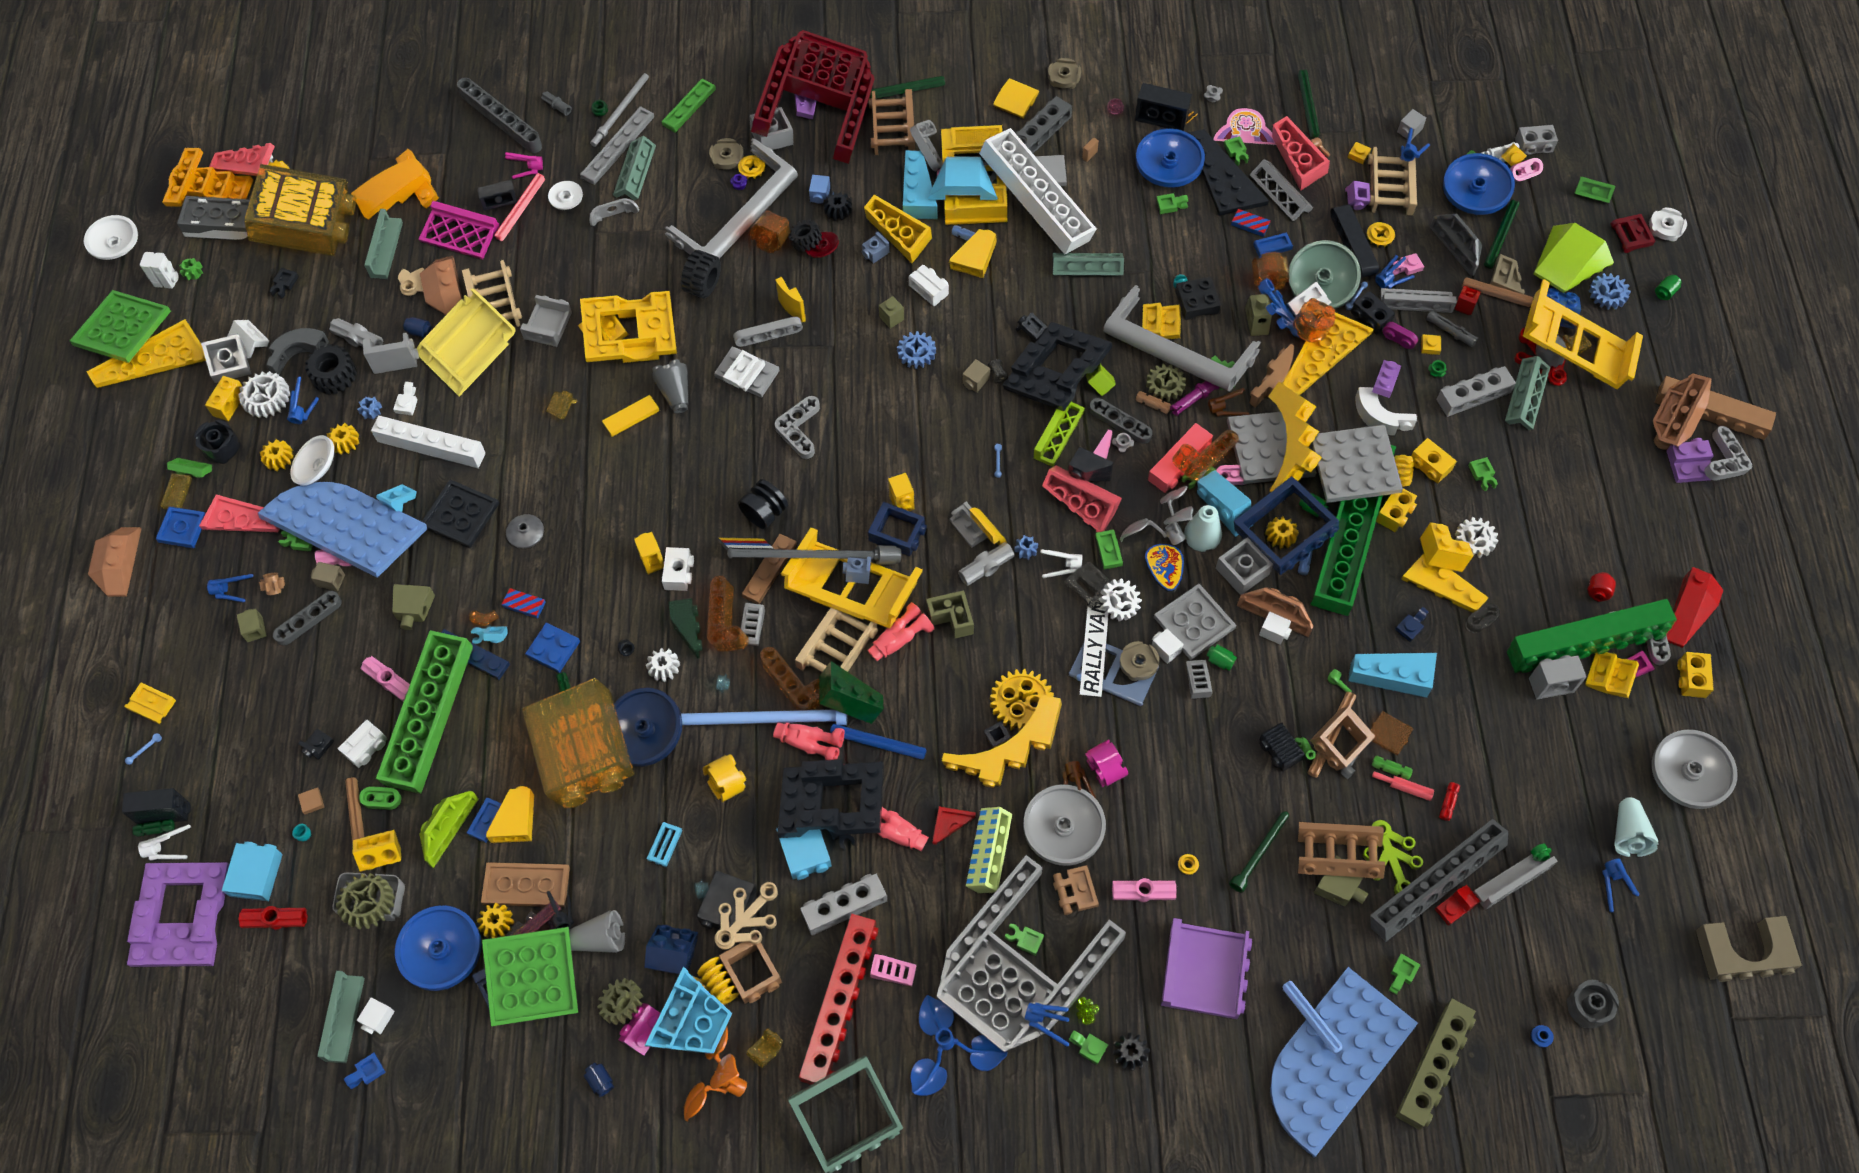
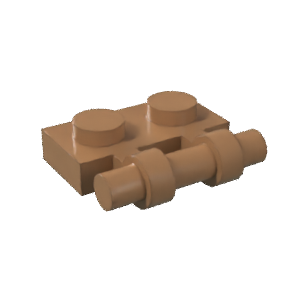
M1087 865L1067 870V879H1062L1061 873L1053 875L1055 881L1053 885L1055 890L1058 891L1060 898L1058 902L1060 908H1063L1064 915L1072 913L1071 905L1076 904L1078 912L1099 906ZM1071 886L1074 896L1068 897L1065 888Z

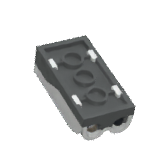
M186 196L177 225L185 237L244 239L254 234L255 227L253 223L255 221L254 216L256 215L253 210V204L256 205L254 200Z

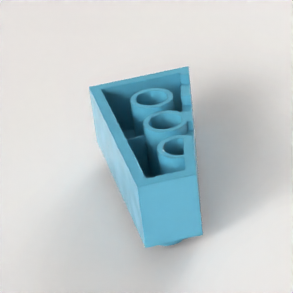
M906 150L903 212L915 219H938L936 200H928L932 184L924 155L921 151Z
M1437 653L1355 654L1350 665L1348 681L1427 697L1433 688Z

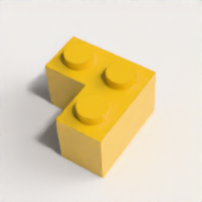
M1430 522L1420 537L1428 565L1463 572L1473 557L1469 543L1453 540L1448 526Z

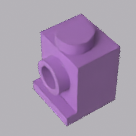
M1353 181L1345 188V192L1348 195V204L1353 206L1354 210H1361L1371 202L1369 183Z

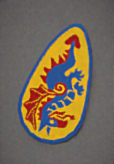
M1157 544L1150 547L1145 553V561L1152 577L1162 589L1167 592H1174L1179 587L1183 576L1184 560L1181 550L1170 544Z

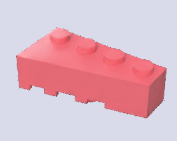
M1287 116L1273 124L1272 138L1300 191L1328 173L1330 161Z

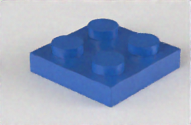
M169 507L156 540L158 543L195 548L202 530L199 526L206 513Z
M545 623L525 655L560 673L580 643V640L553 625Z

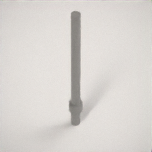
M646 73L640 77L606 123L596 131L595 137L590 142L592 146L596 147L600 140L607 136L608 130L648 80L649 76Z

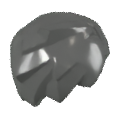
M1557 335L1555 343L1566 348L1563 338ZM1536 345V356H1539L1550 367H1557L1564 363L1565 358Z

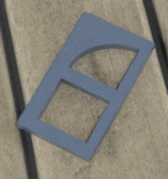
M1084 643L1068 675L1075 679L1077 674L1082 672ZM1106 644L1105 651L1115 655L1116 658L1106 679H1103L1102 690L1142 706L1156 673L1149 679L1138 680L1132 684H1114V679L1120 669L1119 662L1123 650ZM1136 657L1135 663L1141 665L1144 659Z

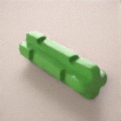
M1379 756L1374 757L1373 767L1377 769L1383 768V771L1396 776L1401 775L1402 778L1407 780L1410 779L1413 771L1412 768L1402 767L1401 764L1388 759L1385 761L1383 760L1384 758Z

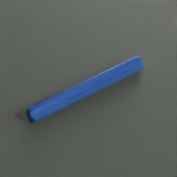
M833 724L830 729V733H833L835 728L844 729V739L919 759H924L926 755V748L836 724Z

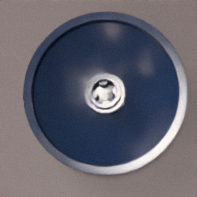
M654 688L632 690L620 697L609 710L604 724L605 742L611 753L628 765L648 766L655 764L668 756L677 745L682 732V715L675 701L666 693ZM609 722L615 734V743L619 754L614 750L609 741Z

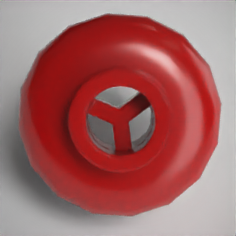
M1602 572L1593 575L1587 589L1589 596L1599 602L1611 599L1614 595L1616 581L1608 573Z

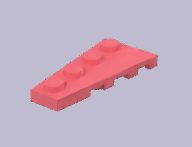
M266 143L265 146L255 145L251 149L244 147L239 148L238 151L216 152L209 167H213L216 172L232 171L234 174L263 177L275 146L271 143Z
M220 495L214 497L199 526L202 530L279 532L280 528L259 518L258 512L264 507Z

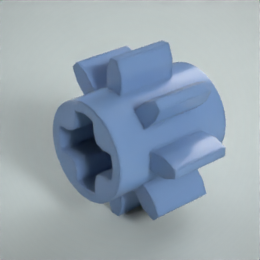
M365 397L362 401H359L361 407L357 410L363 415L364 419H374L381 414L379 409L382 406L375 397Z
M1023 535L1021 540H1016L1017 546H1015L1014 551L1019 552V558L1023 557L1029 560L1032 555L1036 556L1038 543H1034L1033 536L1030 538Z

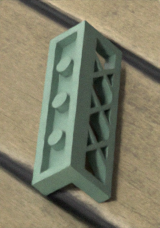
M644 135L630 143L613 196L616 198L624 194L634 201L639 198L656 147Z
M380 209L364 265L370 278L388 279L403 224L401 218H389L386 209Z
M1053 253V275H1123L1124 272L1123 253Z
M1539 356L1522 359L1505 419L1509 425L1521 423L1528 430L1534 429L1550 366ZM1527 412L1529 416V421L1526 420Z
M336 971L317 1056L325 1062L347 1063L365 979L362 976H349L343 971Z

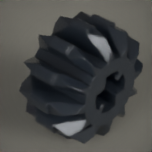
M834 191L832 195L827 194L823 202V208L828 218H833L835 221L837 218L843 220V217L848 218L849 213H852L851 198H848L847 194L842 195L841 191L838 194Z
M1128 1033L1127 1039L1121 1035L1119 1037L1120 1042L1115 1041L1114 1043L1117 1049L1113 1050V1055L1119 1056L1115 1062L1118 1064L1123 1061L1122 1069H1126L1127 1065H1130L1131 1071H1134L1135 1064L1141 1069L1143 1067L1142 1061L1147 1062L1149 1059L1145 1054H1148L1150 1049L1143 1048L1147 1041L1139 1042V1034L1136 1035L1135 1039L1132 1038V1033ZM1130 1047L1135 1049L1132 1056L1128 1055Z

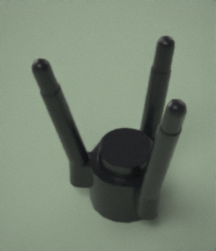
M547 891V896L554 911L552 920L538 906H535L534 909L549 925L551 930L569 927L570 930L571 925L574 924L570 896H566V914L558 910L551 892Z

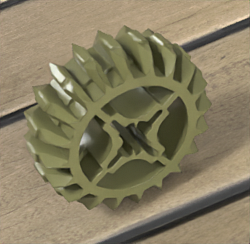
M371 873L367 878L365 874H361L360 879L353 876V882L346 881L347 887L340 888L342 894L337 895L338 902L335 903L338 909L337 914L350 927L356 926L357 929L361 930L365 926L366 929H369L370 924L378 926V920L385 921V914L391 915L389 908L394 907L392 900L395 899V896L388 881L382 879L381 876L377 875L375 877ZM378 891H380L381 896L379 902L377 903L376 894ZM352 900H354V901H355V904H354V906H353L354 909H353V911L351 912V911H350V905H351Z

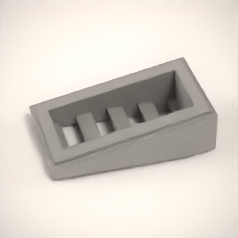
M745 603L739 644L759 645L765 615L764 605ZM748 619H754V620H758V621H757V622L748 621ZM747 627H754V628H756V630L746 629V628H747ZM745 634L755 635V638L745 637Z
M1206 660L1186 661L1191 699L1211 697L1212 686ZM1192 666H1202V669H1192ZM1203 672V675H1193V673ZM1196 679H1204V681L1195 682ZM1205 685V688H1196V686Z

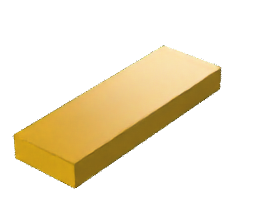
M648 395L602 420V422L613 437L659 412V407L652 397Z

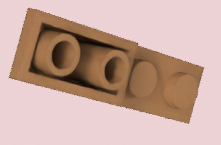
M1290 344L1286 349L1283 348L1279 352L1277 359H1272L1269 362L1267 374L1262 380L1259 387L1256 386L1250 393V404L1256 407L1266 396L1268 397L1278 382L1283 384L1292 363L1294 345Z

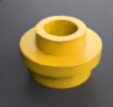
M1185 854L1180 857L1178 868L1182 873L1191 875L1198 870L1199 862L1195 856ZM1189 862L1192 867L1187 868L1184 863Z

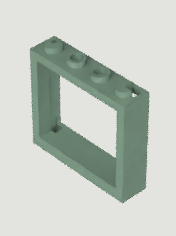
M865 1055L787 1098L825 1173L828 1171L830 1173L838 1171L842 1168V1163L847 1160L850 1162L857 1160L862 1156L861 1152L867 1149L872 1151L878 1148L882 1140L895 1138V1136L900 1134L899 1131L903 1129ZM864 1069L892 1124L826 1161L798 1105Z

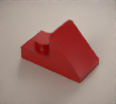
M1463 286L1454 309L1471 315L1481 292Z
M1466 885L1458 889L1451 897L1437 906L1435 910L1449 926L1481 901Z

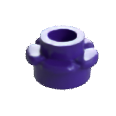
M736 174L731 178L730 183L733 184L734 189L742 190L746 187L747 178L744 175Z

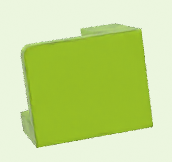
M1101 364L1098 365L1093 373L1086 374L1087 382L1101 396L1116 385L1114 377Z

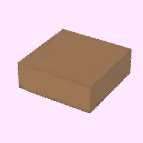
M1092 138L1083 147V160L1088 162L1097 153L1099 140Z
M318 787L298 794L304 814L324 808L321 792Z

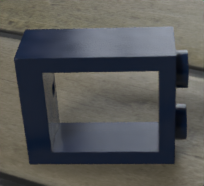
M883 502L868 531V539L870 542L878 545L896 546V548L901 549L902 554L911 556L912 552L918 548L920 535L923 536L926 531L925 517ZM889 515L915 525L908 542L881 533Z

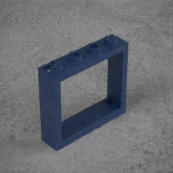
M1291 476L1234 521V530L1243 539L1248 537L1273 563L1272 568L1279 575H1282L1288 569L1292 570L1298 561L1306 559L1312 550L1320 548L1326 539L1334 537V533L1339 530V520ZM1295 493L1327 524L1280 559L1249 527Z

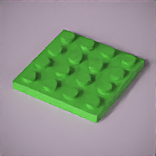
M112 290L71 338L70 343L73 346L129 363L171 310L168 306Z
M569 927L482 940L491 1026L578 1013Z

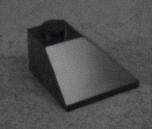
M1078 448L1069 464V473L1074 478L1085 481H1110L1112 479V461L1084 448Z

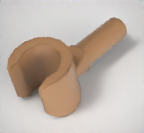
M1317 137L1310 140L1325 156L1329 157L1331 155L1322 146L1320 138Z

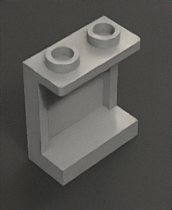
M536 295L534 298L536 305L528 323H522L520 328L522 336L526 340L557 347L572 314L570 305L562 299L556 300L548 296Z
M403 333L402 342L374 346L370 338L363 339L364 356L374 374L417 367L419 353L417 348L414 349L413 339H409L407 333Z

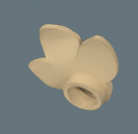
M424 268L415 270L412 273L405 269L401 270L398 280L401 283L400 290L403 295L412 296L417 292H423L420 273Z

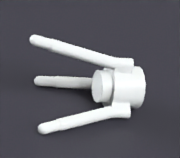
M1043 549L1040 551L1047 555L1066 558L1065 566L1069 567L1067 570L1043 574L1042 578L1068 573L1076 574V569L1081 570L1082 555L1067 554Z
M186 825L156 838L139 842L138 849L140 855L143 858L149 857L150 861L156 859H187V855H158L157 853L161 851L160 842L189 829L191 825Z

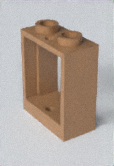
M1348 706L1338 710L1310 741L1316 751L1321 753L1326 758L1327 763L1337 771L1346 768L1372 741L1375 735ZM1340 722L1358 742L1345 757L1326 738Z
M757 935L752 936V940L758 939ZM742 942L719 955L745 1004L757 1001L761 998L760 995L767 991L769 993L773 992L782 983L761 942L759 944ZM758 949L772 976L751 989L744 991L730 965Z

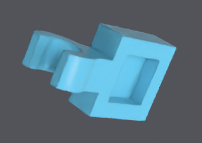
M490 626L487 629L475 627L471 630V633L478 634L479 638H473L472 643L478 644L483 639L491 643H499L508 634L507 626Z

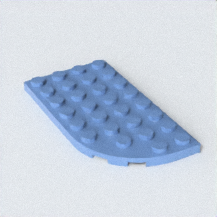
M315 482L306 486L294 487L280 493L258 512L260 519L375 577L380 576L427 530L425 523L399 510L396 512L386 505H382L380 501L352 487L334 482Z
M1349 967L1314 1009L1340 1041L1342 1049L1335 1054L1332 1053L1309 1022L1305 1020L1282 1049L1272 1069L1270 1094L1272 1105H1274L1279 1118L1278 1120L1288 1135L1313 1157H1316L1418 1024Z

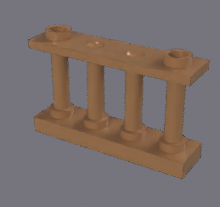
M906 89L905 97L901 99L876 100L875 91H872V98H869V109L873 108L874 138H871V148H875V155H878V146L905 145L909 151H915V140L910 132V128L914 126L912 89ZM903 105V107H906V110H903V112L876 113V107ZM903 118V120H907V123H904V125L877 126V120ZM904 132L908 136H904V138L878 139L877 133Z
M1299 822L1298 842H1305V857H1299L1298 874L1384 879L1385 862L1377 861V846L1382 847L1383 827ZM1313 843H1326V858L1313 857ZM1334 844L1347 845V859H1335ZM1356 845L1368 846L1369 861L1356 860Z

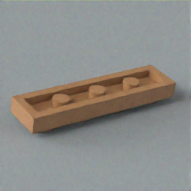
M779 534L772 547L774 549L794 550L797 543L795 540ZM765 557L743 591L742 597L760 604L788 558Z

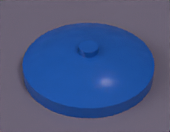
M1161 129L1148 134L1141 140L1136 152V165L1142 176L1151 183L1163 187H1179L1194 181L1200 175L1205 160L1204 149L1200 142L1191 134L1178 129Z
M1481 153L1467 154L1454 160L1447 168L1443 179V189L1447 199L1456 208L1476 215L1491 214L1502 209L1510 201L1515 188V179L1510 168L1500 159Z
M434 906L424 909L410 918L398 935L395 945L397 966L401 974L416 987L430 991L451 988L462 982L475 968L481 953V936L474 921L460 909L451 906Z

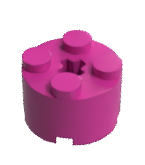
M1109 739L1085 753L1087 764L1092 771L1095 770L1096 778L1101 787L1109 786L1128 775L1127 768H1122L1121 766L1123 760L1113 743H1110Z

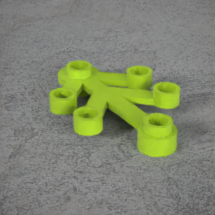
M1378 820L1372 826L1383 827L1385 830L1382 843L1384 850L1379 861L1385 862V866L1389 861L1397 881L1394 887L1397 895L1403 890L1401 888L1402 884L1406 886L1410 884L1408 880H1405L1398 859L1409 864L1414 870L1421 868L1423 859L1420 856L1412 857L1393 847L1390 840L1402 845L1403 849L1409 851L1415 846V840L1412 837H1403L1393 832L1391 826L1386 821ZM1405 841H1410L1412 846H1407ZM1367 847L1363 852V857L1369 861V856L1366 854L1368 851ZM1413 860H1417L1419 865H1414Z

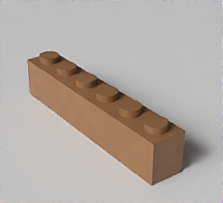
M1666 376L1659 387L1655 403L1661 405L1668 389L1680 380ZM1710 391L1708 405L1701 419L1764 440L1772 431L1776 413Z

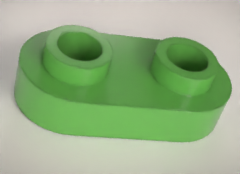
M366 787L359 795V800L363 806L370 809L392 810L397 808L402 800L400 793L394 788ZM374 796V800L369 801V798ZM394 798V801L389 803V799Z

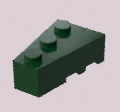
M830 661L819 676V704L870 724L883 711L882 694L832 661Z

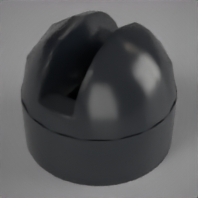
M627 639L621 640L617 646L618 651L623 656L631 655L635 649L633 643Z

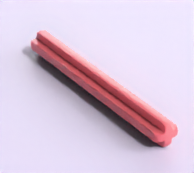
M537 173L494 234L497 240L503 241L545 181L543 175Z

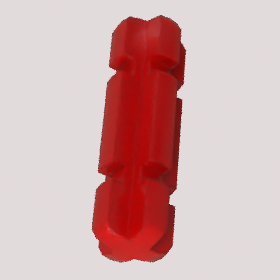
M1449 783L1439 815L1440 819L1450 821L1457 800V793H1459L1460 789L1459 784Z

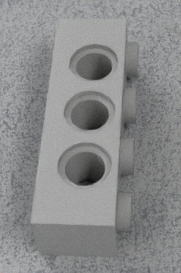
M1505 366L1493 368L1488 373L1477 374L1472 379L1461 380L1453 386L1443 387L1436 400L1446 416L1449 417L1511 393L1516 382Z
M877 873L874 875L867 874L859 882L854 884L847 883L837 892L830 891L817 901L810 900L803 905L804 907L800 909L811 935H815L850 919L851 913L858 915L887 902V895ZM864 890L868 894L866 897L860 898L857 896V893ZM841 899H846L849 901V903L846 906L842 907L838 905V902ZM822 908L830 910L827 915H821L819 911Z

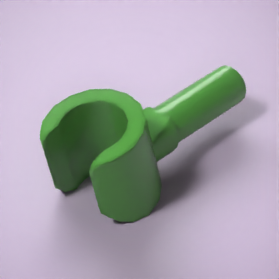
M1334 669L1330 672L1328 676L1329 683L1337 684L1345 692H1352L1339 680L1342 675L1340 671Z

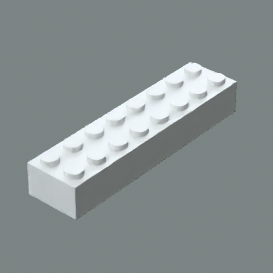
M1011 128L985 140L979 154L1064 254L1091 240L1096 227Z

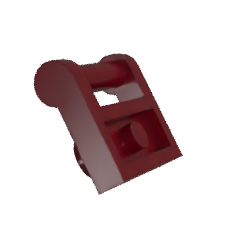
M1642 214L1615 219L1610 223L1623 245L1624 253L1653 246L1655 243V239ZM1622 226L1626 227L1633 242H1629Z

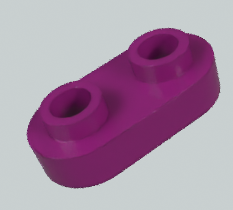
M1388 322L1383 328V334L1387 339L1400 344L1406 349L1414 348L1418 342V337L1413 332L1394 322Z

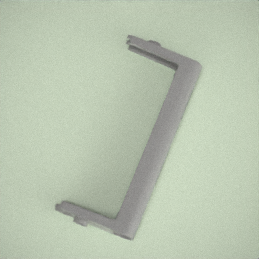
M752 138L751 152L776 171L775 174L706 246H700L672 225L665 228L668 231L665 235L679 249L685 250L690 255L695 250H701L720 259L797 178L798 173L795 168L776 155L771 148Z
M1137 285L1130 290L1126 297L1121 299L1119 306L1104 325V333L1227 391H1231L1247 368L1252 367L1260 351L1258 346L1261 342L1252 341L1233 367L1228 368L1125 320L1140 300V297H1138L1140 289Z

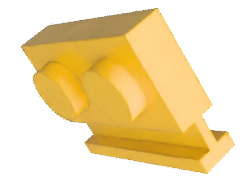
M140 683L130 697V702L125 704L124 707L160 724L161 719L167 715L176 700L163 692Z

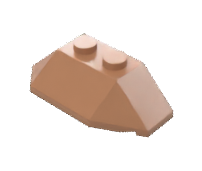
M453 256L435 260L420 273L425 302L434 309L447 315L463 299Z
M1691 374L1688 378L1679 381L1668 389L1653 419L1655 430L1661 442L1678 447L1692 436L1708 405L1711 378Z
M121 527L95 541L88 575L108 597L127 596L141 533L140 527Z
M1264 587L1241 594L1238 607L1265 619L1269 612L1277 614L1291 621L1290 629L1306 637H1309L1313 629V624L1303 602H1300L1293 596H1286L1277 589Z

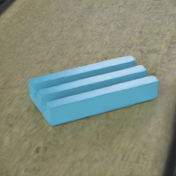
M663 822L647 856V861L667 867L683 831L682 828ZM666 828H668L669 831L665 837V840L656 858L654 857V855L657 851V848L661 842V839L665 833ZM676 831L675 834H674V836H673V839H672V841H671V843H670V845H669V848H668V850H667V852H666V854H665V857H664V859L662 860L663 854H664V852H665V850H666V847H667V845H668V843H669V841H670V838H671L673 832Z

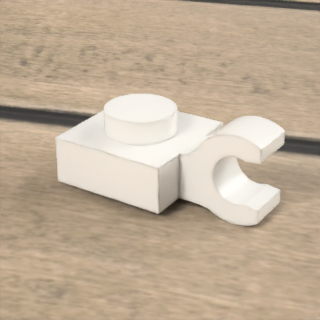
M405 382L404 394H398L393 409L395 413L413 416L418 399L414 396L416 387H412V382Z

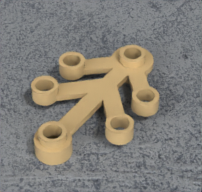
M764 883L760 889L761 895L745 912L744 900L747 894L743 888L734 890L736 921L731 927H729V916L732 913L731 906L728 903H723L719 906L721 929L715 935V943L719 948L729 949L735 942L759 944L762 941V935L758 930H753L750 933H737L742 927L765 926L768 929H772L776 926L777 921L773 915L752 918L767 901L774 900L777 897L778 890L774 883ZM768 890L773 891V894L771 896L766 895V892ZM738 892L744 893L741 898L736 897ZM724 907L729 908L727 913H722ZM768 919L774 920L771 925H768L766 922ZM754 934L759 935L757 940H752ZM728 936L729 941L722 942V938Z

